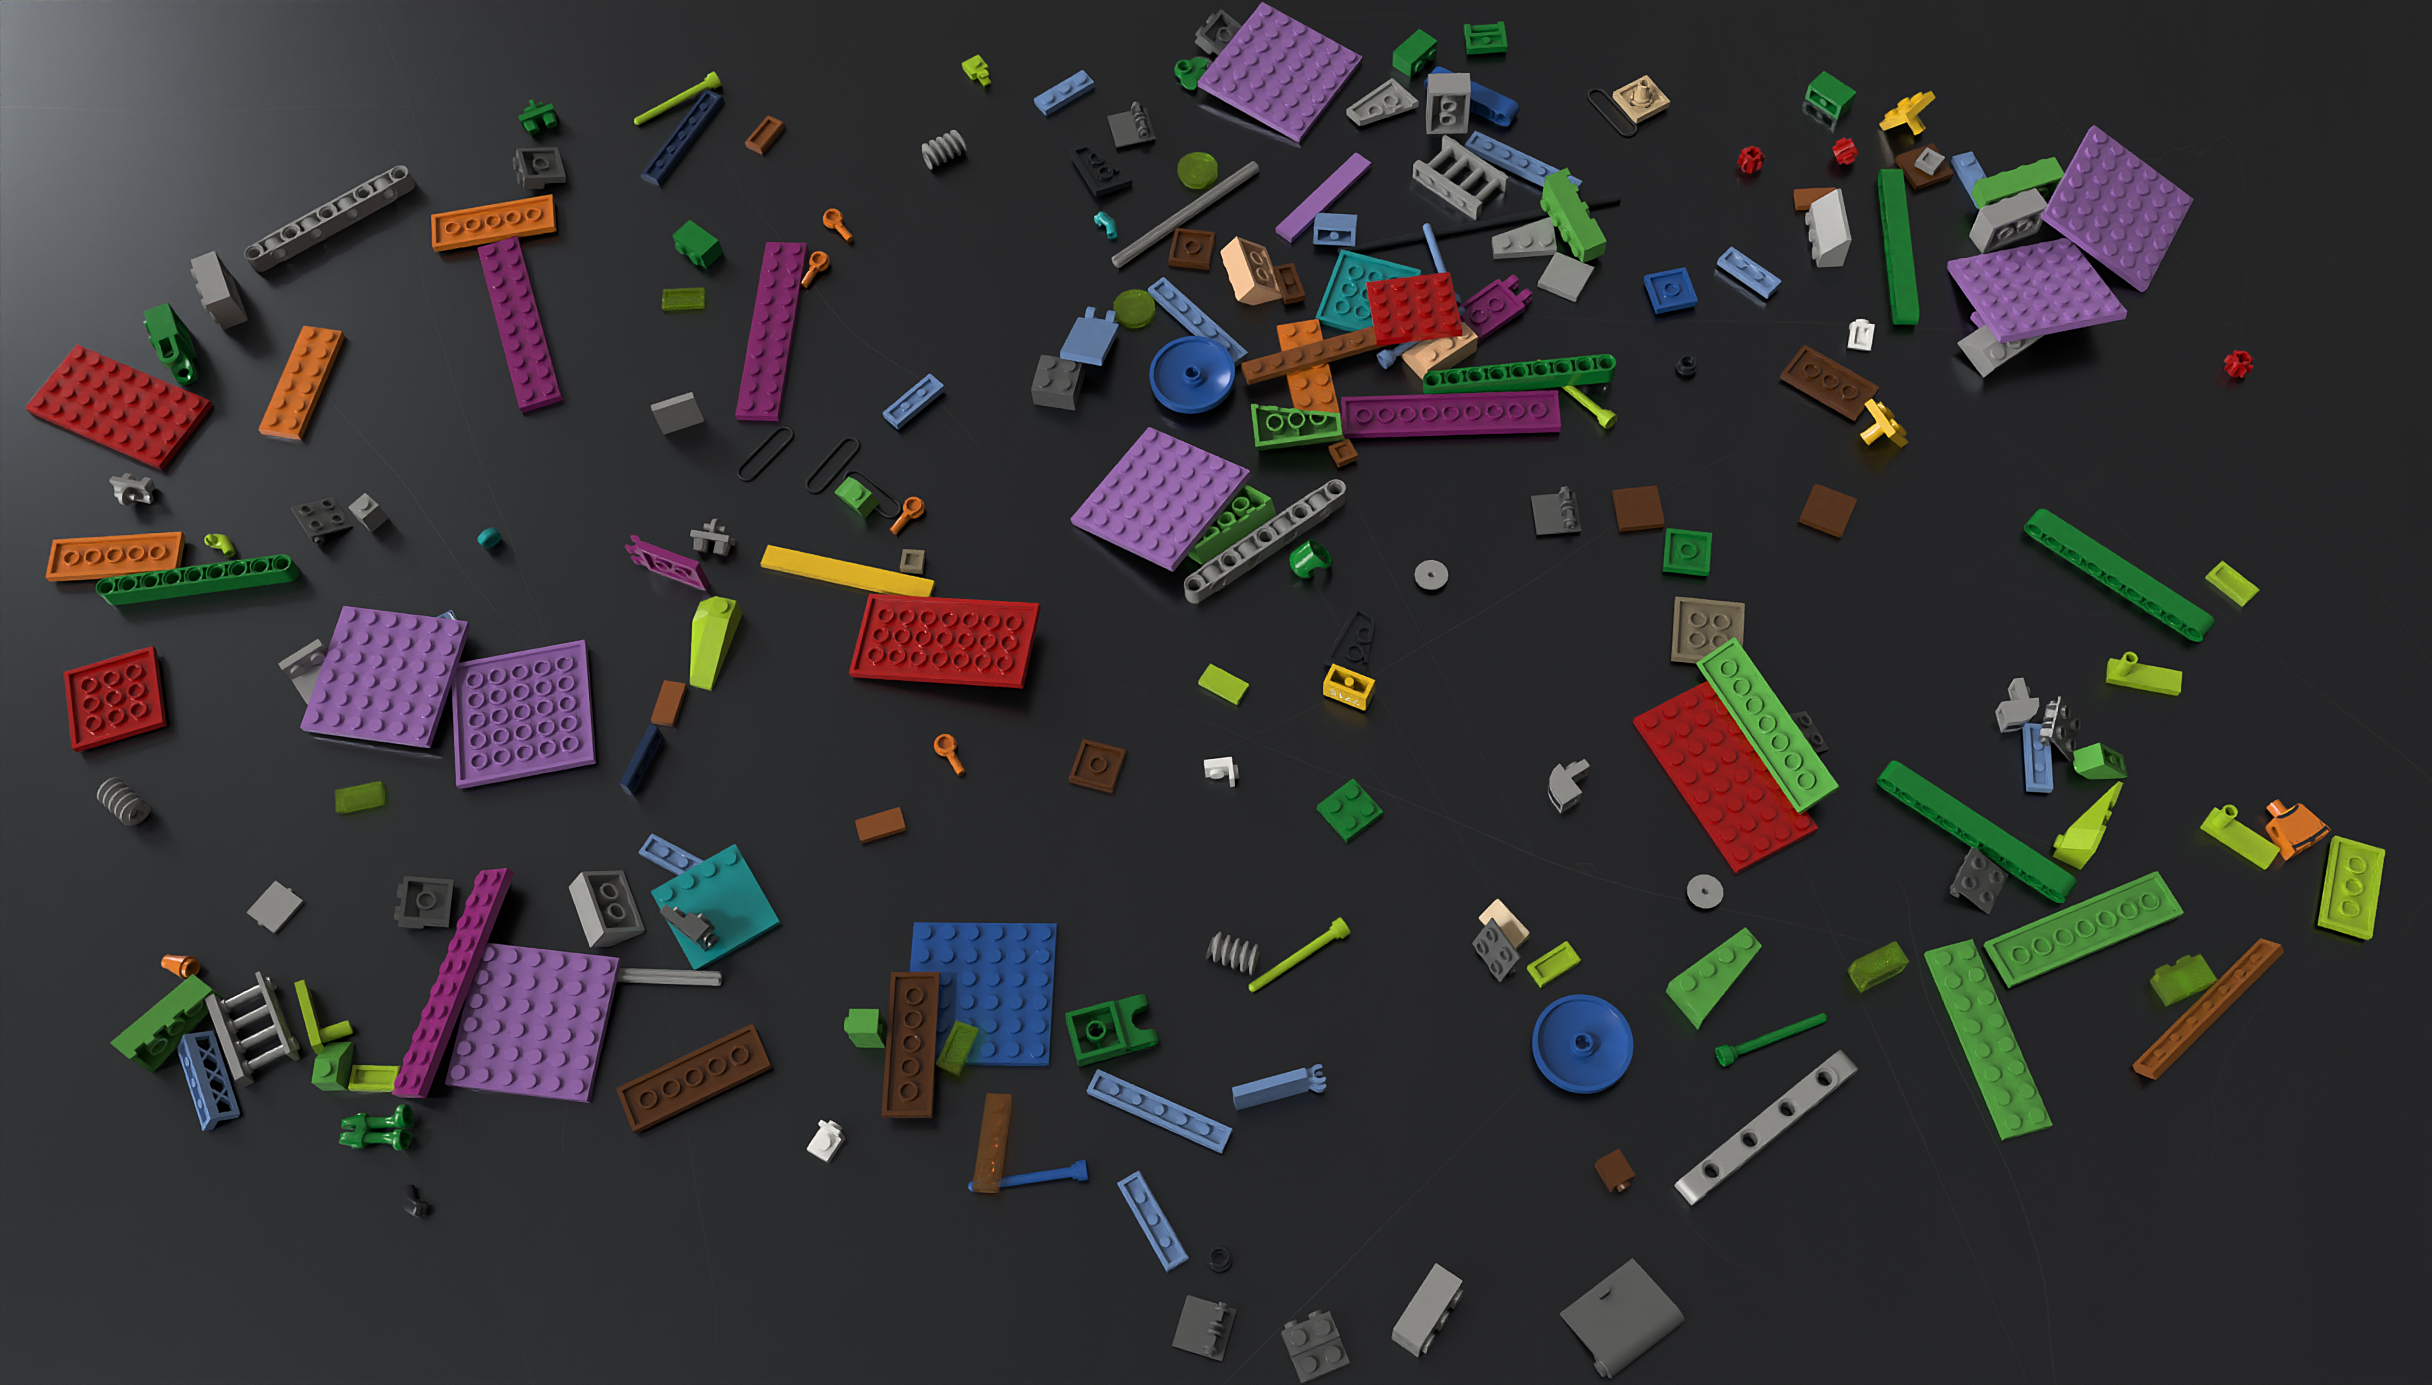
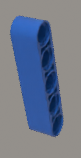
M1436 67L1431 74L1453 72L1442 67ZM1428 78L1424 82L1426 89H1428ZM1470 80L1471 96L1469 111L1501 126H1509L1520 110L1519 105L1514 100Z

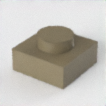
M903 549L900 563L901 573L923 574L926 559L925 550Z

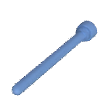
M1426 223L1423 225V230L1438 273H1445L1447 271L1432 227ZM1454 292L1458 307L1462 304L1460 295Z
M1462 306L1458 307L1459 316L1465 313V308ZM1421 341L1406 342L1393 350H1383L1377 354L1378 361L1387 369L1394 364L1397 356Z

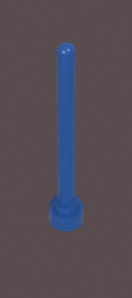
M1086 1159L1078 1160L1076 1164H1071V1167L972 1181L968 1184V1189L974 1192L1069 1177L1078 1179V1181L1089 1180L1088 1163Z

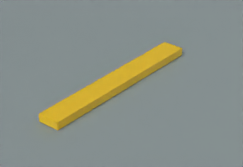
M771 545L767 546L760 563L763 568L888 595L931 597L936 585L935 581Z

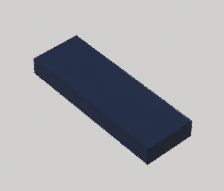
M649 725L619 783L627 794H635L663 739L662 733L655 725Z

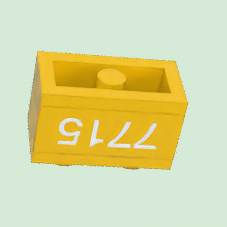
M1332 664L1323 682V695L1366 711L1375 693L1374 679Z

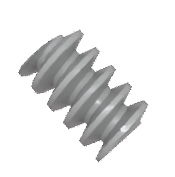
M951 130L950 135L945 133L943 138L937 137L936 142L930 140L929 145L924 143L922 145V154L929 169H932V162L939 166L940 158L945 163L947 162L946 155L954 159L953 152L960 156V149L962 148L967 152V147L961 135L956 130Z
M109 778L100 786L97 792L98 800L125 825L131 826L142 822L151 811L150 806L143 799L139 798L120 778Z
M1220 931L1212 938L1206 954L1207 960L1213 954V961L1215 963L1222 958L1224 966L1228 965L1231 961L1232 969H1236L1240 964L1241 972H1245L1249 968L1250 975L1254 973L1259 959L1258 944L1249 949V941H1246L1243 946H1240V938L1231 943V935L1229 934L1225 940H1222V932Z

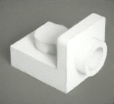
M1856 319V322H1852L1849 326L1850 335L1847 348L1870 351L1875 325L1869 324V321L1864 319Z
M1232 757L1204 760L1206 777L1219 779L1224 777V775H1229L1230 787H1235L1234 779H1238L1239 775L1238 766L1233 765Z
M821 1120L818 1124L821 1128L807 1147V1150L825 1162L830 1163L845 1140V1136L841 1132V1126L831 1120L828 1123Z

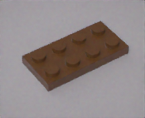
M1805 344L1780 376V379L1853 421L1858 419L1866 408L1865 403L1873 399L1880 388Z

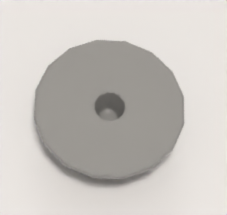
M1428 560L1418 565L1415 570V579L1425 589H1439L1447 582L1448 571L1442 563Z
M1698 875L1689 882L1687 895L1696 906L1712 908L1721 902L1723 887L1715 877Z

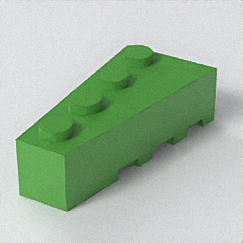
M1565 168L1545 177L1540 203L1542 209L1545 212L1547 211L1551 217L1552 224L1560 230L1563 240L1571 246L1574 256L1578 257L1581 263L1603 255L1607 241L1595 218L1590 219L1589 207L1585 201L1581 203L1577 193L1579 189L1576 183L1571 184L1568 178L1571 174L1568 168Z

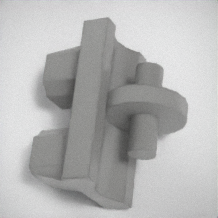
M125 473L121 478L112 476L109 480L114 486L115 497H118L122 505H129L132 501L151 503L154 500L151 492L155 489V485L151 478L144 477L141 481H136L132 474Z
M713 519L711 524H704V530H709V532L691 530L690 536L694 538L693 550L707 553L709 542L715 543L713 553L727 556L730 545L735 546L736 539L728 535L719 534L720 532L726 533L727 527L721 526L719 519Z

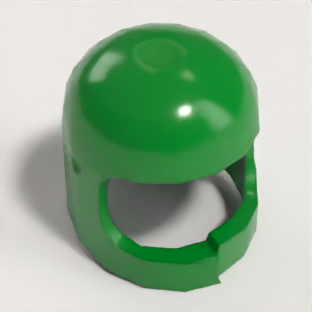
M1310 539L1296 548L1289 558L1290 566L1294 573L1306 579L1314 576V567L1327 569L1334 565L1328 550L1314 539ZM1318 556L1324 557L1326 563L1322 561Z

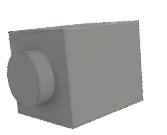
M366 493L348 507L357 520L371 532L388 519L381 507Z

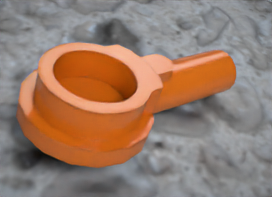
M837 209L827 210L823 216L825 226L831 229L836 228L848 243L852 242L854 239L853 235L842 224V213Z
M817 251L811 255L809 260L811 267L800 283L802 287L808 288L816 274L829 267L830 258L824 252Z
M910 497L905 501L903 505L904 512L890 528L892 533L897 535L910 518H918L924 513L925 505L921 499Z
M949 734L938 736L934 741V749L937 754L947 756L958 776L964 774L966 770L955 753L957 749L956 739Z

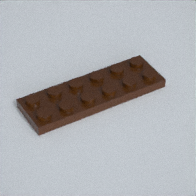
M891 972L881 1114L883 1118H933L941 983L940 972Z
M752 1023L616 1088L631 1129L637 1134L773 1067L756 1027Z

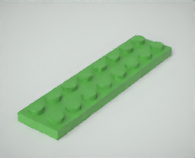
M1733 637L1696 663L1799 814H1802L1840 789V786L1736 637Z
M2156 871L1989 940L1983 946L2007 987L2011 988L2181 917L2184 912L2159 872Z
M1973 939L1926 951L1924 954L2002 1141L2050 1128L2053 1124Z

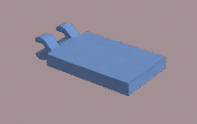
M1088 306L1085 318H1077L1060 351V358L1102 366L1119 332V324H1116L1117 321L1115 320L1117 311L1108 310L1105 320L1097 319L1094 317L1097 308Z
M1316 1064L1309 1069L1301 1068L1232 1087L1236 1111L1308 1091V1089L1318 1093L1324 1092L1326 1090V1077H1323L1321 1072L1323 1070L1322 1065Z

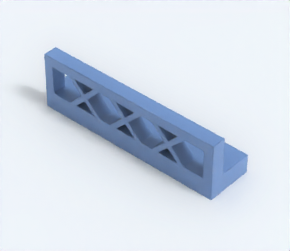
M214 1031L184 1034L177 1046L179 1057L202 1130H213L218 1121L238 1118L240 1115ZM208 1039L210 1048L206 1051L198 1047L196 1041ZM205 1059L216 1064L217 1068L214 1072L204 1067L203 1061ZM212 1079L222 1084L223 1090L221 1093L211 1088L210 1082ZM220 1100L229 1105L230 1111L219 1113L216 1104Z

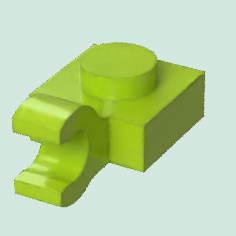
M979 54L962 63L963 70L972 81L978 78L984 87L991 83L988 78L990 76L988 73L989 67Z

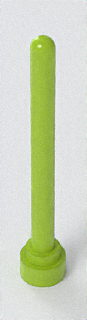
M713 71L704 78L705 81L636 117L634 123L641 125L708 88L717 89L722 84Z
M1561 387L1598 416L1599 424L1605 429H1609L1616 422L1618 416L1613 411L1603 410L1576 387Z
M1339 917L1332 922L1329 931L1250 983L1249 990L1256 992L1334 938L1343 939L1351 932L1346 923Z

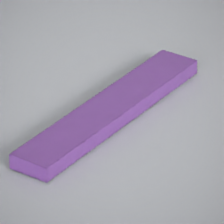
M1354 153L1276 227V233L1292 243L1315 221L1316 213H1324L1371 168V162L1358 153Z

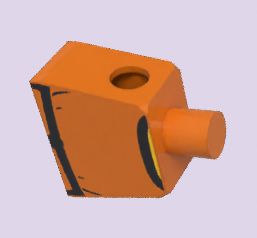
M2277 799L2266 807L2274 816V819L2265 826L2266 831L2274 844L2280 848L2279 852L2285 861L2322 840L2331 831L2327 825L2300 803L2287 810L2281 801Z

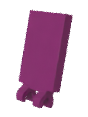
M1514 274L1504 282L1498 278L1458 306L1465 308V313L1460 316V320L1478 336L1477 344L1524 312L1525 305L1533 301L1531 298L1533 293L1528 288L1524 289L1517 296L1513 293V291L1519 288L1517 284L1519 279Z
M631 535L630 537L636 543L634 546L625 545L629 553L641 555L639 557L631 556V559L637 565L647 566L648 570L705 591L710 585L700 563L643 542L637 535Z

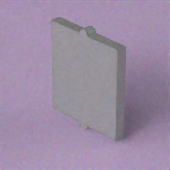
M275 880L246 913L256 919L258 925L265 926L277 934L304 904V901L293 894L291 888L287 889Z

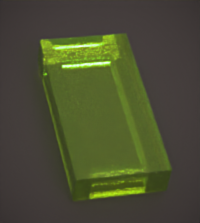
M705 288L663 289V311L705 308Z
M377 781L335 790L336 811L341 814L385 805L384 783Z
M956 1020L936 1062V1067L959 1076L979 1034V1029Z

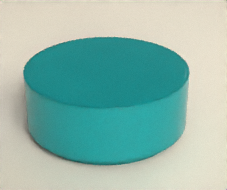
M494 527L484 530L478 536V542L483 548L493 547L501 539V534Z

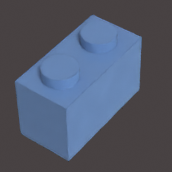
M1316 213L1313 244L1355 246L1357 215Z

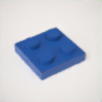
M1686 267L1644 276V283L1656 314L1697 306L1698 299Z

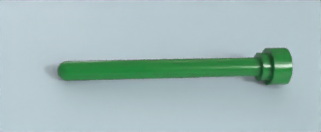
M1820 1013L1734 1047L1727 1044L1716 1048L1717 1058L1720 1064L1725 1067L1734 1063V1060L1741 1054L1825 1023L1828 1020V1016L1825 1013Z

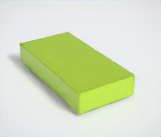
M2221 561L2205 577L2242 607L2260 590L2224 561Z
M1212 664L1208 666L1198 681L1200 686L1236 705L1240 703L1249 689L1248 683Z
M1568 941L1529 964L1526 969L1540 988L1580 964L1581 959Z
M353 1065L348 1089L350 1091L392 1092L395 1089L394 1081L400 1074L402 1067Z

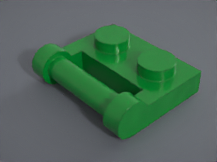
M1504 21L1497 22V24L1474 26L1464 24L1467 55L1507 52L1508 46Z

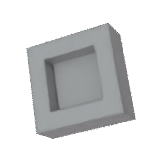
M1926 148L1916 160L1914 166L1933 176L1944 162L1945 157Z

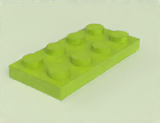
M2336 835L2331 839L2318 926L2365 940L2372 938L2385 856L2384 849Z

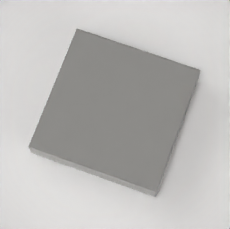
M1556 252L1538 281L1537 287L1576 302L1593 274L1594 267Z
M692 392L651 405L652 412L663 434L704 422L703 415Z

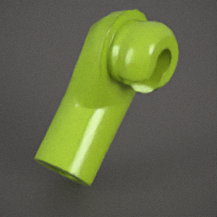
M221 534L206 535L204 539L206 545L222 549L226 557L235 555L236 551L228 536Z

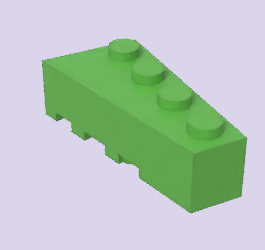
M2055 157L2041 159L2027 166L2022 165L2008 172L2003 171L1995 176L1979 179L1975 182L1971 195L1979 210L1986 205L1996 204L2004 198H2011L2022 191H2029L2034 188L2037 189L2044 200L2050 201L2064 172Z
M1251 404L1255 446L1258 451L1345 440L1343 419L1340 413Z
M1245 484L1187 556L1203 565L1277 515L1272 499Z
M1745 927L1669 982L1666 989L1667 994L1697 1030L1755 959L1762 945Z
M192 974L111 1041L110 1044L127 1058L153 1073L176 1049L183 1035L189 1034L209 1013L205 998L213 994L220 999L223 997Z

